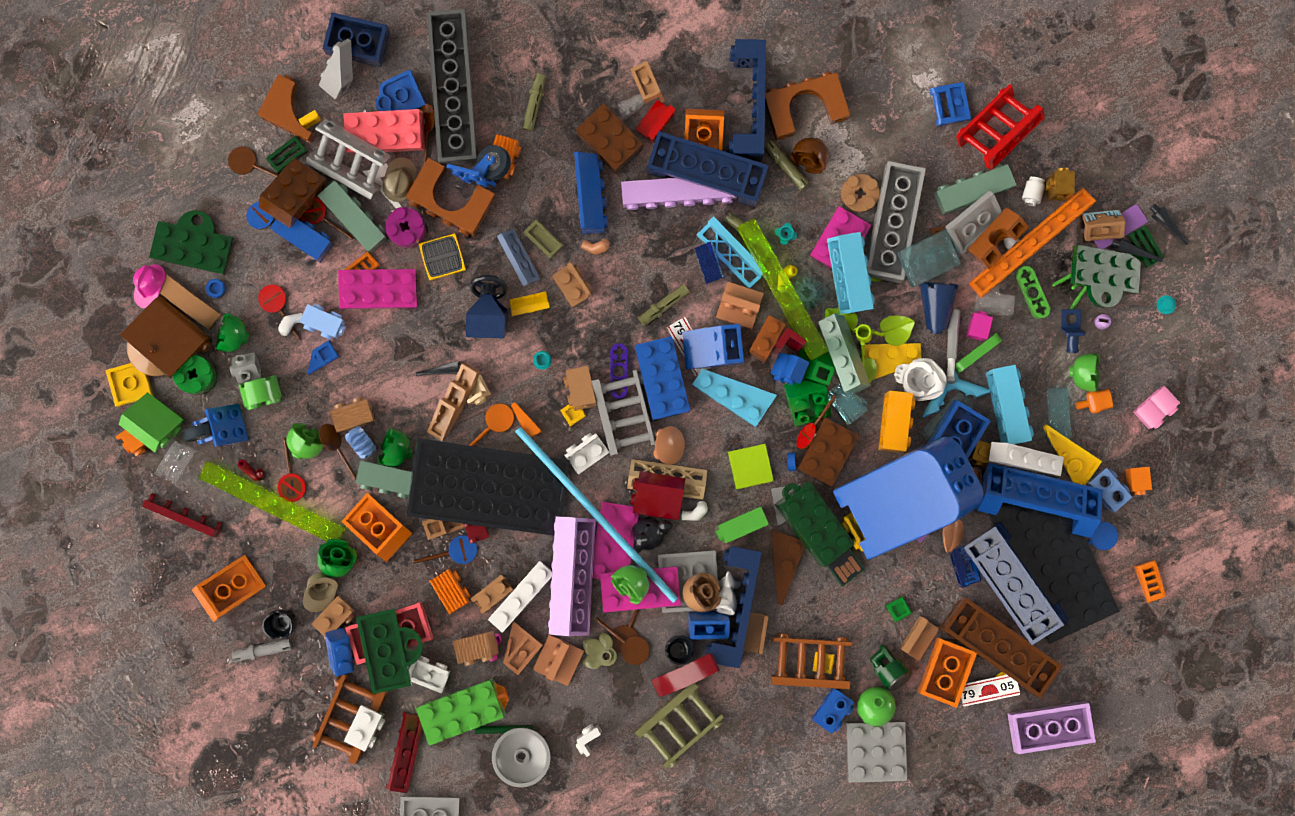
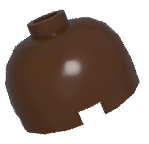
M804 138L794 146L790 157L797 167L799 165L806 167L805 172L821 174L827 167L830 154L829 149L821 139Z

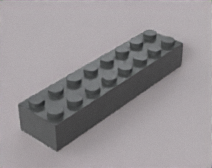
M465 9L427 12L438 162L443 166H447V164H476L478 150L467 14Z

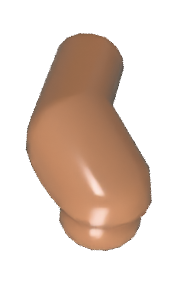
M603 238L601 241L593 244L585 239L581 248L593 255H598L609 249L610 242Z

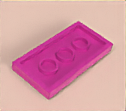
M415 269L338 270L339 309L417 307Z
M602 501L600 513L633 548L634 534L632 528L638 522L639 514L633 513L632 506ZM599 522L594 544V579H600V573L615 572L620 567L630 565L631 557Z
M677 567L653 569L677 595L678 599L674 603L648 576H646L649 581L647 595L639 604L631 603L628 601L630 599L629 596L625 595L623 597L611 582L613 578L610 577L614 572L600 573L603 612L680 606Z

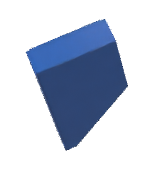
M330 340L312 350L309 368L307 369L308 375L339 358Z

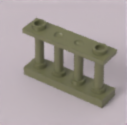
M696 683L684 687L635 730V734L639 739L642 736L647 737L666 759L662 763L664 768L668 766L672 768L679 761L678 757L712 727L716 729L723 723V714L720 713L715 716L698 696L696 689L699 687ZM686 698L692 699L709 719L710 722L701 729L682 707L683 704L681 702ZM672 710L677 712L696 734L689 741L686 742L669 722L667 714ZM657 723L659 725L662 724L680 745L681 748L673 755L653 733L652 727Z

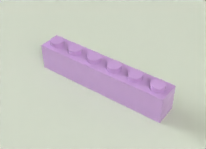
M678 178L621 182L623 208H627V210H637L638 207L646 206V209H655L657 205H665L666 208L676 207V204L694 206L695 203L703 202V205H712L714 201H722L723 204L733 203V200L737 199L736 196Z

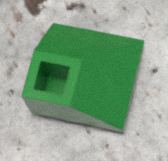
M805 338L807 341L798 354V357L809 362L803 379L825 385L827 388L835 371L828 347Z
M803 379L800 384L795 383L794 386L784 384L786 399L795 427L816 421L829 402L826 386ZM830 407L823 418L832 416Z

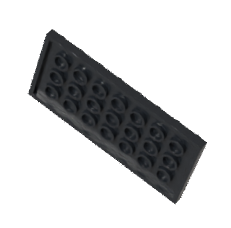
M417 438L405 516L555 536L554 524L556 517H562L566 487L537 455ZM549 457L568 477L570 460Z
M1047 474L1044 475V476H1048V477H1052V478H1056V479H1057V477L1054 476V475H1047ZM1005 502L1002 503L997 515L988 513L993 526L1000 522L1003 523L1012 536L1008 542L1052 605L1059 603L1069 618L1064 626L1046 636L1049 644L1120 612L1085 536L1072 534L1073 519Z

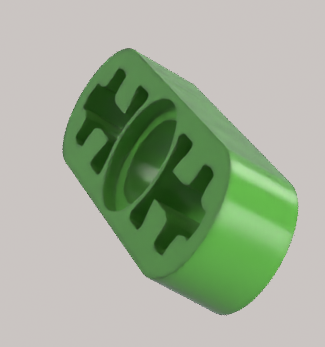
M1023 266L1016 272L1017 282L1033 317L1043 319L1050 313L1049 304L1034 270L1029 266ZM1023 270L1025 273L1029 272L1030 276L1027 277L1029 283L1032 280L1034 282L1033 284H1030L1027 287L1024 286V284L1028 283L1026 278L1021 277V275L1023 274ZM1029 288L1037 289L1038 295L1036 298H1031L1028 295ZM1040 298L1042 301L1038 302V304L1041 308H1045V311H1043V315L1041 313L1036 312V310L1038 309L1037 303H1035L1034 305L1032 304V302L1037 301Z
M995 333L955 364L957 373L959 374L999 344L1002 341L999 335Z

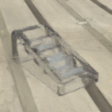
M641 94L617 103V110L622 121L626 120L646 103H644Z

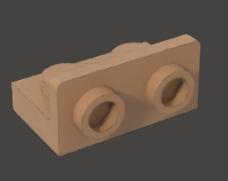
M569 262L568 266L553 274L552 278L570 306L574 308L591 297L590 291L592 288L587 280L582 281L580 277L582 273L576 264L573 266Z
M337 596L316 618L312 625L325 639L326 632L339 629L343 624L347 626L354 619L353 614L356 611L344 599Z

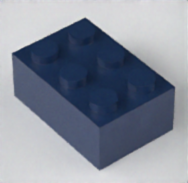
M331 12L322 49L326 55L332 56L334 52L332 49L336 43L350 39L352 61L382 67L390 30L385 24Z

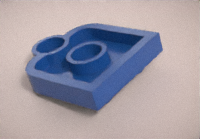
M410 69L381 83L379 87L380 95L376 99V107L379 111L413 110L427 104Z

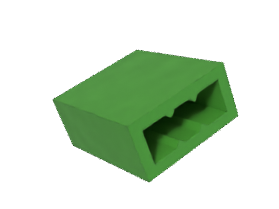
M147 392L122 413L119 425L153 452H156L160 448L164 449L173 436L176 438L181 433L183 419Z
M758 507L717 525L718 530L715 532L719 541L728 543L767 526L769 523L762 508Z

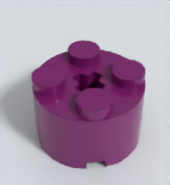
M399 207L388 216L386 220V233L398 247L409 249L418 246L425 239L426 225L416 210L408 207ZM407 225H408V226L410 227V229L404 231V230L402 229L403 226H407Z

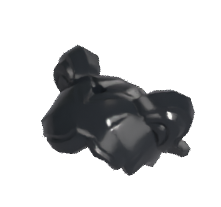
M652 517L640 519L632 528L637 552L652 550L663 542L664 535L668 534L669 530L672 529L673 524L667 520L659 522Z

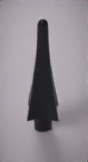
M1153 204L1149 208L1154 213L1151 217L1173 233L1181 242L1188 245V241L1177 228L1166 208H1159L1156 204Z
M1123 238L1121 241L1113 239L1111 246L1118 248L1117 252L1142 256L1159 262L1163 261V258L1147 252Z
M456 360L436 368L416 372L415 375L458 374L462 363Z

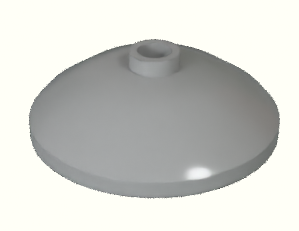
M515 728L507 731L497 740L492 751V764L496 774L502 781L514 787H528L537 783L544 777L550 765L551 755L546 740L539 733L528 728ZM519 753H525L526 758L520 759Z

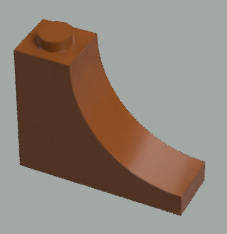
M278 74L257 115L261 119L312 143L314 135L301 126L295 113L294 101L298 89L297 84L294 82L295 79L286 74L284 77Z

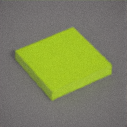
M765 444L728 452L736 490L774 481Z

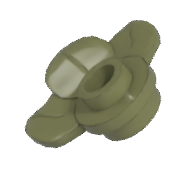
M602 632L598 640L590 638L583 641V648L588 656L582 663L586 667L598 669L602 665L612 666L616 662L617 653L613 649V640L608 634ZM606 653H609L610 658L608 660H605L604 655Z

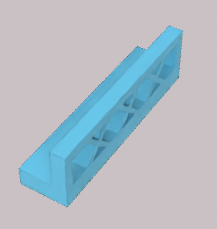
M714 216L697 233V236L713 253L715 250L716 256L747 288L750 289L766 274L767 271ZM711 228L716 233V240H707L703 234ZM711 242H712V243H715V247H714L715 249H714V250H713V247H712ZM718 243H726L729 246V254H721L718 251ZM731 257H739L742 260V267H733L731 265ZM744 270L753 271L757 277L749 283L744 278Z

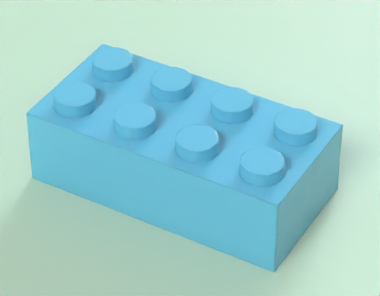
M860 232L828 238L827 243L840 314L874 309L875 299L870 291L871 277L867 273L866 268L868 266V259L864 255L863 247L865 242L863 236H861Z
M1011 365L986 372L989 390H992L990 396L1001 443L1016 445L1032 441L1034 433L1032 426L1028 424L1029 410L1027 406H1024L1025 392L1023 387L1020 388V370L1016 369V365Z

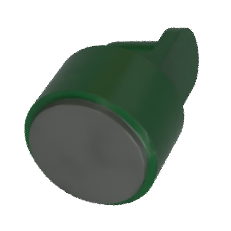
M882 644L880 645L881 649L870 658V662L873 665L875 674L886 689L893 691L900 688L910 679L911 672L901 659H896L888 647ZM885 656L890 661L886 666L881 662Z

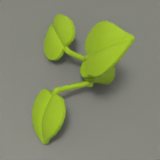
M827 308L825 311V318L833 314L845 316L850 332L856 333L857 340L861 343V361L870 383L876 376L877 365L872 358L865 359V343H868L872 338V334L880 337L885 336V341L890 345L900 346L909 339L915 325V321L908 317L889 316L880 323V329L883 332L880 333L874 329L871 330L865 324L856 327L858 318L855 312L840 314L839 308Z

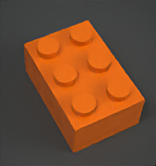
M936 638L917 692L957 708L977 653Z

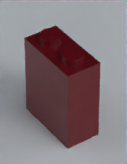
M640 471L639 478H634L633 489L636 490V494L632 493L630 505H634L633 513L678 520L686 478Z

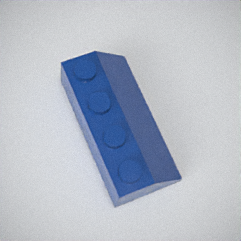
M574 152L582 235L605 233L604 227H608L607 216H603V208H606V198L601 195V190H604L605 187L604 178H600L599 171H603L602 159L598 160V154Z

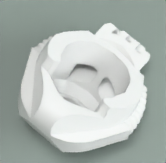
M918 358L910 364H901L896 367L894 374L896 381L903 384L904 391L906 393H913L912 398H915L916 401L939 397L944 392L947 383L945 372L929 358Z

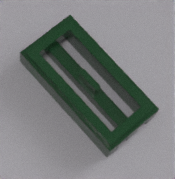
M295 135L269 155L266 160L276 173L280 174L293 158L298 160L308 150ZM294 143H297L295 147H293L291 150L285 153L278 160H276L275 162L272 161L281 153H283L286 149L292 146ZM301 148V150H300L299 152H297L295 155H293L291 158H289V159H288L286 162H284L282 165H280L279 167H277L280 163H282L284 160H286L288 157H290L293 153H295L297 150H299V149Z
M1146 225L1128 235L1132 244L1141 248L1135 237L1137 235L1145 250L1153 254L1147 243L1148 241L1156 256L1164 259L1162 252ZM1141 256V260L1146 268L1158 262L1153 259L1149 262L1148 258Z

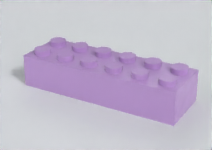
M556 517L554 524L553 571L550 585V620L548 622L550 635H589L596 519Z

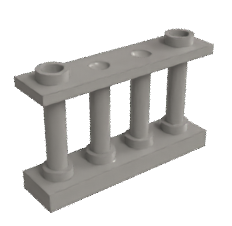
M325 119L316 126L315 130L322 133L323 136L319 149L313 151L307 157L305 163L371 200L381 189V185L375 182L379 166L383 167L391 159V155L335 125L332 121ZM330 138L339 143L335 159L325 154ZM346 147L356 152L351 168L342 164ZM363 157L372 161L368 177L358 173Z
M633 370L634 377L604 384V382L600 383L599 379L592 381L610 456L617 455V450H620V447L650 440L651 446L655 445L656 430H651L640 386L644 383L641 373L637 374V370ZM636 384L638 396L610 403L609 401H604L603 394H607V391ZM641 403L643 414L617 421H609L608 413L611 410ZM641 422L646 423L648 433L618 440V438L614 439L613 431H616L617 428Z

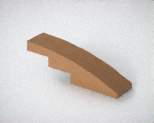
M466 362L461 364L456 379L450 382L445 397L440 399L427 431L429 434L441 441L445 440L480 375L479 370Z

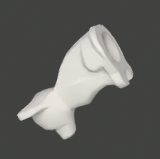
M728 571L726 576L718 581L720 587H722L719 592L721 601L715 609L721 614L734 615L737 599L733 590L738 589L741 582L736 581L732 577L731 572Z

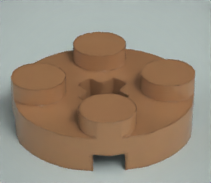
M856 174L849 177L841 189L842 201L849 210L856 213H864L872 209L877 203L880 194L877 181L864 174ZM863 189L865 195L862 198H858L855 191Z

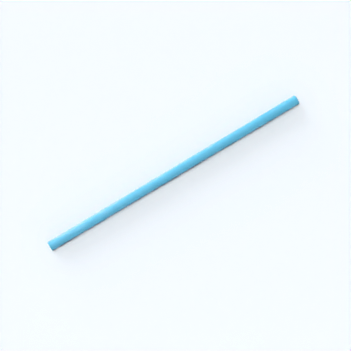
M519 427L515 431L516 434L635 563L646 571L647 576L671 602L674 603L678 599L677 595L533 439Z

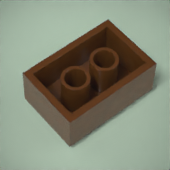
M604 103L576 128L577 135L595 154H598V157L602 159L615 175L643 150L642 142Z
M293 158L261 193L259 208L291 228L318 198L317 195L324 190L326 178L296 158Z
M823 418L817 429L814 441L807 448L796 470L828 487H833L859 435L827 418Z

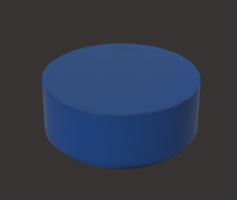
M211 279L206 284V293L212 298H221L226 292L225 284L219 279Z
M795 452L787 453L789 472L796 471Z

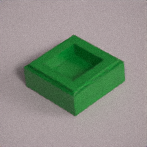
M903 596L885 605L895 623L912 614Z

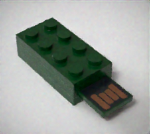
M804 481L800 485L793 483L786 485L782 490L783 498L774 505L817 564L822 567H828L843 587L865 570L850 549L855 544L811 482Z

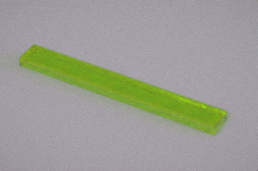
M755 218L739 225L737 230L794 332L807 340L803 348L809 359L812 361L826 354L829 350Z
M206 461L198 479L325 541L340 539L345 529L210 461Z

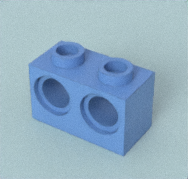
M1102 468L1086 485L1102 489V504L1110 513L1116 512L1132 498L1129 494L1131 491L1124 483L1121 484L1116 479L1118 476L1112 469ZM1102 476L1107 479V485L1105 487L1101 486L1100 484V478ZM1115 491L1120 494V499L1117 502L1113 499Z

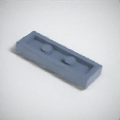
M515 229L499 234L497 238L523 287L539 281L540 277Z

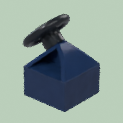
M481 275L475 277L470 282V291L479 299L466 313V337L505 338L508 332V309L497 299L506 295L508 286L503 279L497 276ZM481 281H494V283H483ZM475 286L480 287V288H481V292H479V291L475 288ZM502 287L501 292L496 294V288Z

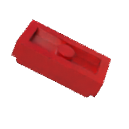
M657 100L636 127V131L654 143L658 131L662 132L675 115L676 109L671 105L667 107Z

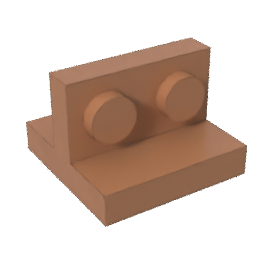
M727 282L716 319L731 324H740L741 327L752 330L764 293Z
M549 634L533 670L545 675L551 681L555 680L568 686L584 650Z

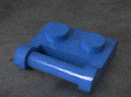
M964 82L929 89L930 95L933 96L936 110L937 127L971 119ZM941 93L946 95L950 117H944Z

